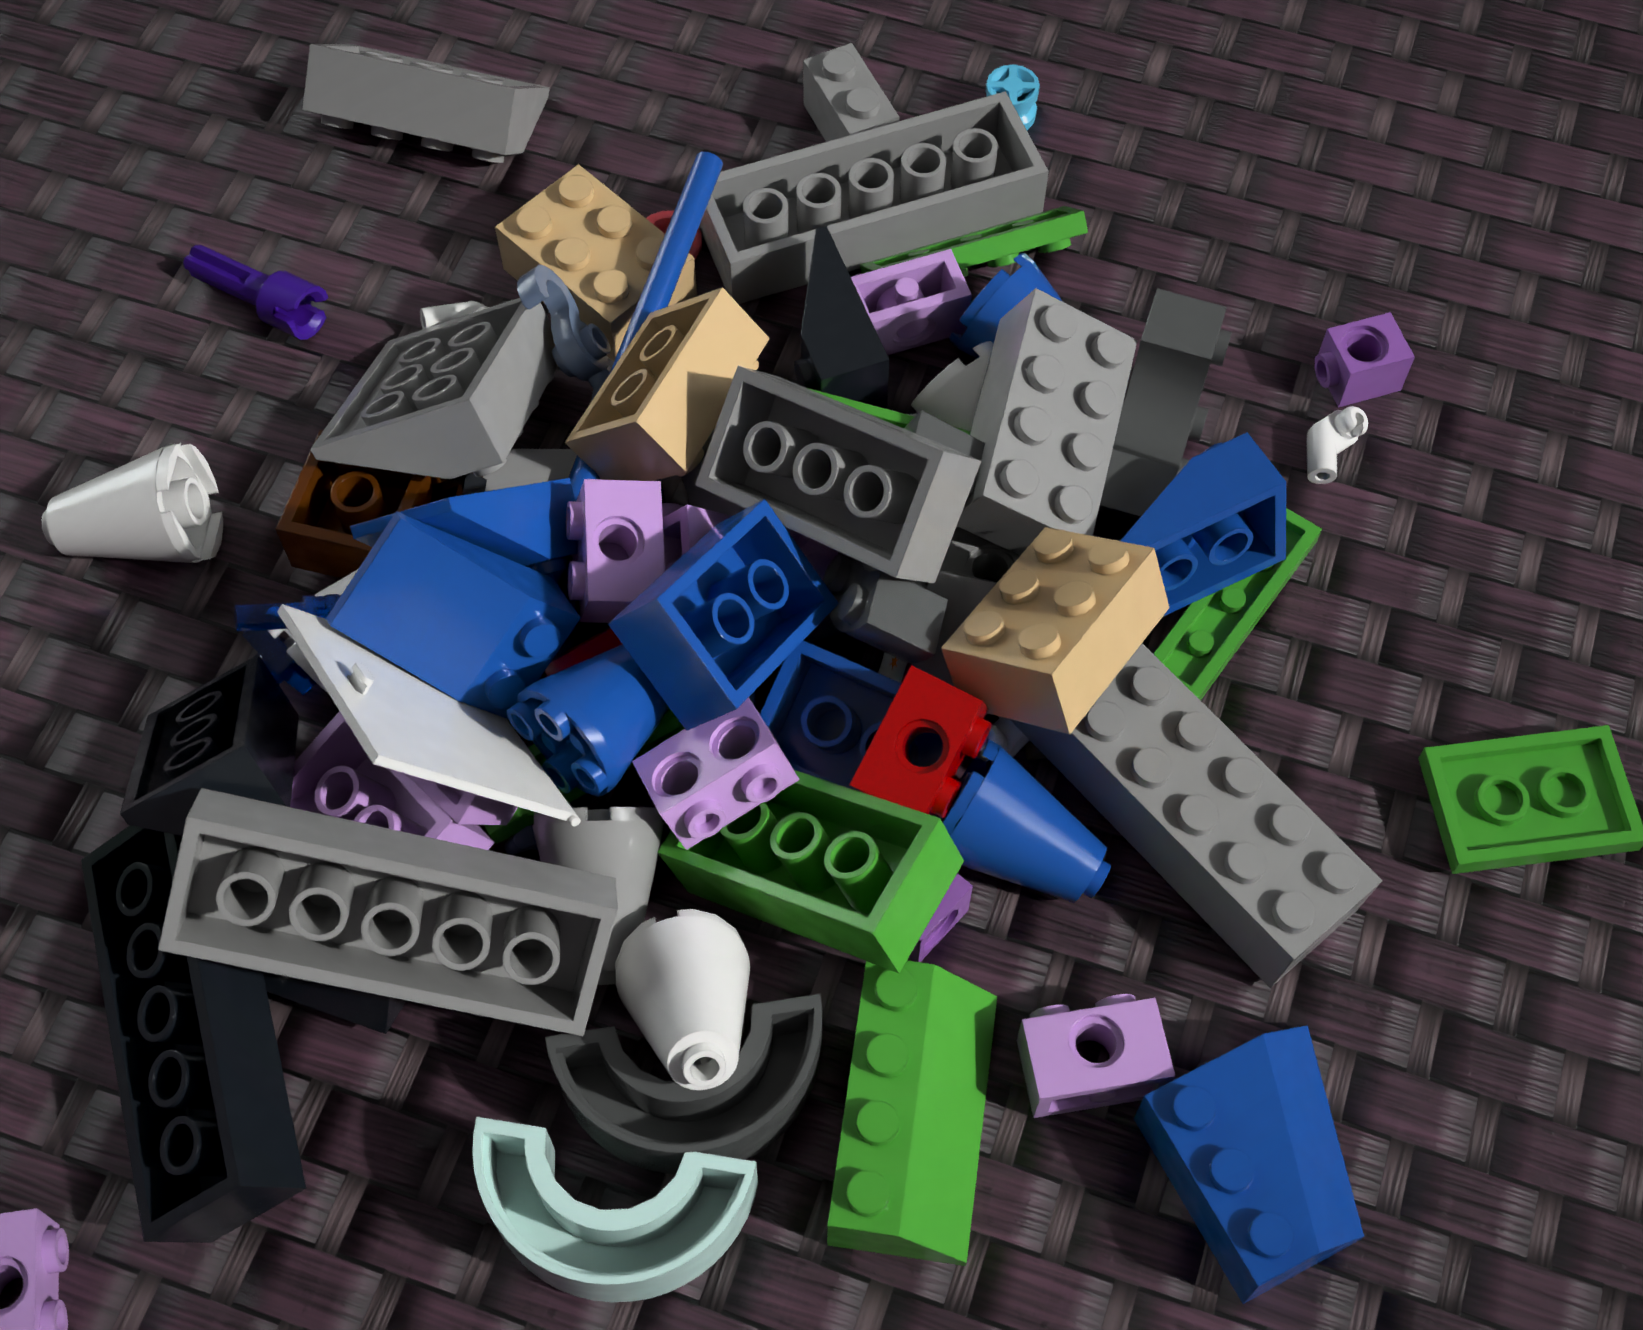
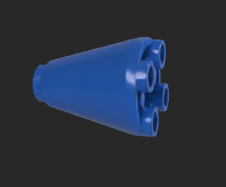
M622 644L527 686L518 694L517 702L507 710V716L515 730L525 739L533 741L546 758L542 767L560 791L567 794L577 787L585 793L599 797L607 794L618 784L632 761L669 710V706Z

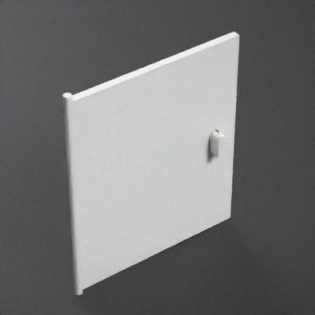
M284 604L280 606L277 613L373 764L570 822L572 826L580 824V818L506 718L459 702L331 627L327 619Z

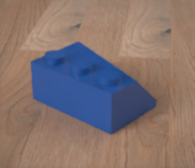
M1308 1025L1264 1033L1144 1095L1134 1120L1242 1304L1364 1237Z

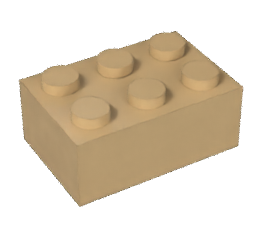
M578 164L496 225L495 230L504 270L517 281L522 275L537 265H544L556 273L575 299L580 321L587 325L590 323L595 324L606 336L611 349L607 356L614 362L665 233ZM690 253L687 256L668 306L697 296L695 261Z
M723 287L651 312L565 443L603 480L655 481L675 475L681 477L688 474L700 463L704 456L702 447L717 425L737 366L757 370L759 367L757 358L770 338Z
M1045 527L941 647L954 687L984 701L989 709L987 711L988 714L1070 735L1170 608L1155 548Z

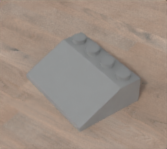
M517 298L389 340L310 450L315 459L444 479H452L472 472L474 476L482 477L500 469L507 462L510 450L517 438L523 433L524 425L532 411L539 405V399L548 383L554 378L553 374L558 367L552 354L555 344L551 331V322L542 304L539 303L528 310L522 304L521 299Z

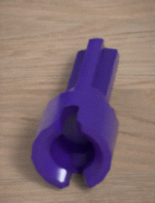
M203 245L191 247L189 255L184 257L183 266L189 270L192 277L256 306V313L261 321L300 340L309 339L322 328L326 320L324 311L311 305V301H326L329 298L326 290L287 271H277L269 276Z

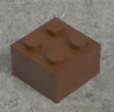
M319 430L318 435H317V437H316L314 443L316 442V440L319 438V436L321 435V433H322L324 430ZM310 450L275 530L292 567L344 578L359 569L373 548L353 539L350 526L394 514L396 511L400 512L431 503L434 485L440 483L441 479L316 460Z

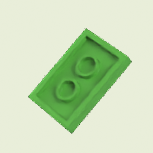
M1609 725L1425 747L1418 758L1452 874L1639 851L1643 847V824Z

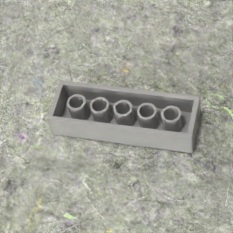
M1005 91L722 171L699 228L726 291L738 304L808 284L815 230L817 228L827 226L848 272L860 269V264L1043 212L1049 171Z
M1143 643L1070 735L1011 720L1270 988L1353 915L1383 881Z
M201 788L186 818L158 950L584 1036L618 910L616 878Z

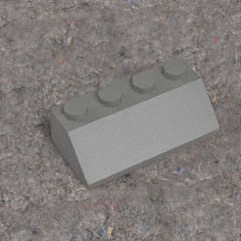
M310 44L302 110L322 114L321 123L324 125L353 129L354 122L372 125L371 135L403 140L404 133L421 136V146L426 148L453 151L454 144L472 148L471 157L503 163L505 155L524 152L546 104L550 87L355 44Z

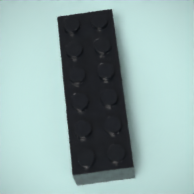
M129 825L81 859L143 1241L212 1243L305 1190L306 1184L263 971L158 950L183 836Z

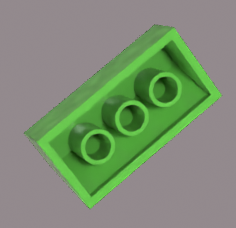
M866 961L827 1225L828 1246L966 1266L997 1004L996 995L935 964L906 961L901 972L896 973Z

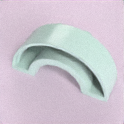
M476 1117L472 1153L474 1173L478 1190L487 1212L506 1245L529 1271L558 1290L576 1297L602 1302H633L663 1295L686 1285L715 1264L728 1250L739 1235L754 1203L758 1187L757 1165L755 1161L699 1152H686L675 1177L656 1197L630 1209L600 1210L574 1200L556 1182L555 1149L546 1128Z

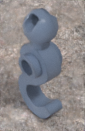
M537 265L522 275L517 281V291L521 302L528 310L542 301L546 304L551 315V331L555 347L552 349L554 360L561 371L567 376H576L582 381L589 382L593 388L592 401L610 373L607 369L609 365L607 354L611 350L609 342L604 333L595 324L590 323L587 325L580 321L575 299L561 278L548 267Z

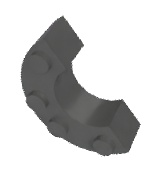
M1157 288L1121 410L1099 506V514L1135 524L1189 462V459L1182 458L1187 441L1191 440L1199 443L1209 411L1208 408L1198 406L1210 364L1222 367L1232 335L1231 331L1221 329L1227 309L1226 306Z
M923 410L904 428L981 461L984 442ZM977 472V474H976V477H975V480H974L973 485H972V487H971V490H970V493H969V495H968V498H969V497L973 494V492H974V487H975V483H976V479H977L978 472ZM838 551V554L828 565L823 577V582L839 603L830 612V618L835 628L907 663H920L934 656L948 599L927 590V582L895 578Z
M816 994L752 1004L751 1031L739 1054L738 1064L734 1073L721 1085L707 1090L687 1089L675 1081H664L640 1070L622 1050L615 1026L586 1030L584 1036L567 1033L545 1037L548 1055L562 1095L579 1125L601 1147L619 1159L637 1167L667 1174L677 1173L686 1152H699L747 1160L770 1146L790 1127L805 1106L813 1090L822 1054L821 995Z

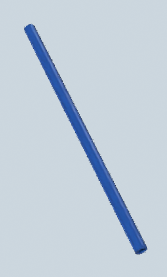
M702 151L697 153L611 371L648 315L669 305L723 167L722 160L713 153ZM578 455L568 476L575 501L577 502L584 479H600L597 473ZM570 556L564 557L565 565H567ZM564 570L546 575L552 577L557 585H559Z

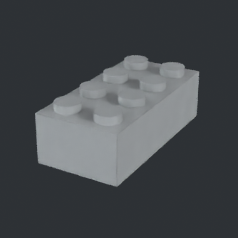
M1037 288L1000 319L970 432L971 436L984 442L985 445L974 492L966 500L957 524L958 527L1018 555H1021L1045 527L1093 536L1137 345L1136 339Z
M738 365L695 485L743 508H748L766 499L782 524L795 532L895 578L935 583L981 461L784 378Z

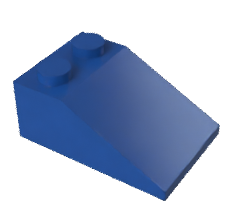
M1248 432L1225 443L1214 444L1203 453L1192 457L1120 540L1121 542L1155 548L1170 607L1164 616L1286 559V481Z
M570 478L449 497L399 512L545 575L566 570L564 557L578 554L577 540H567L566 536L568 501H575ZM394 514L350 526L353 539L373 547Z
M396 511L326 619L331 627L459 702L508 719L507 710L517 702L518 694L527 686L539 680L581 617L552 577Z

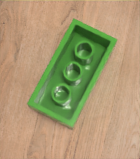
M796 770L794 771L800 780L779 792L771 800L761 803L724 826L715 835L703 839L686 850L671 830L657 853L687 892L896 973L901 972L964 863V859L940 818Z

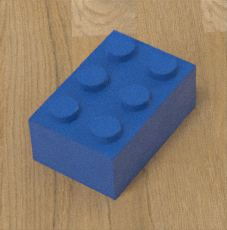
M763 499L715 525L613 618L608 625L685 730L688 731L738 709L839 603L766 499Z
M803 640L784 660L760 715L794 770L857 790L849 784L902 683ZM935 733L918 735L912 741L909 748V757L912 764L918 767H927L938 761L943 751L941 737Z

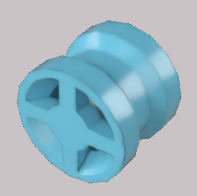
M1014 64L1003 65L994 69L987 79L986 95L991 96L1006 91L1026 130L1034 124L1037 112L1036 101L1040 89L1038 77L1028 68Z

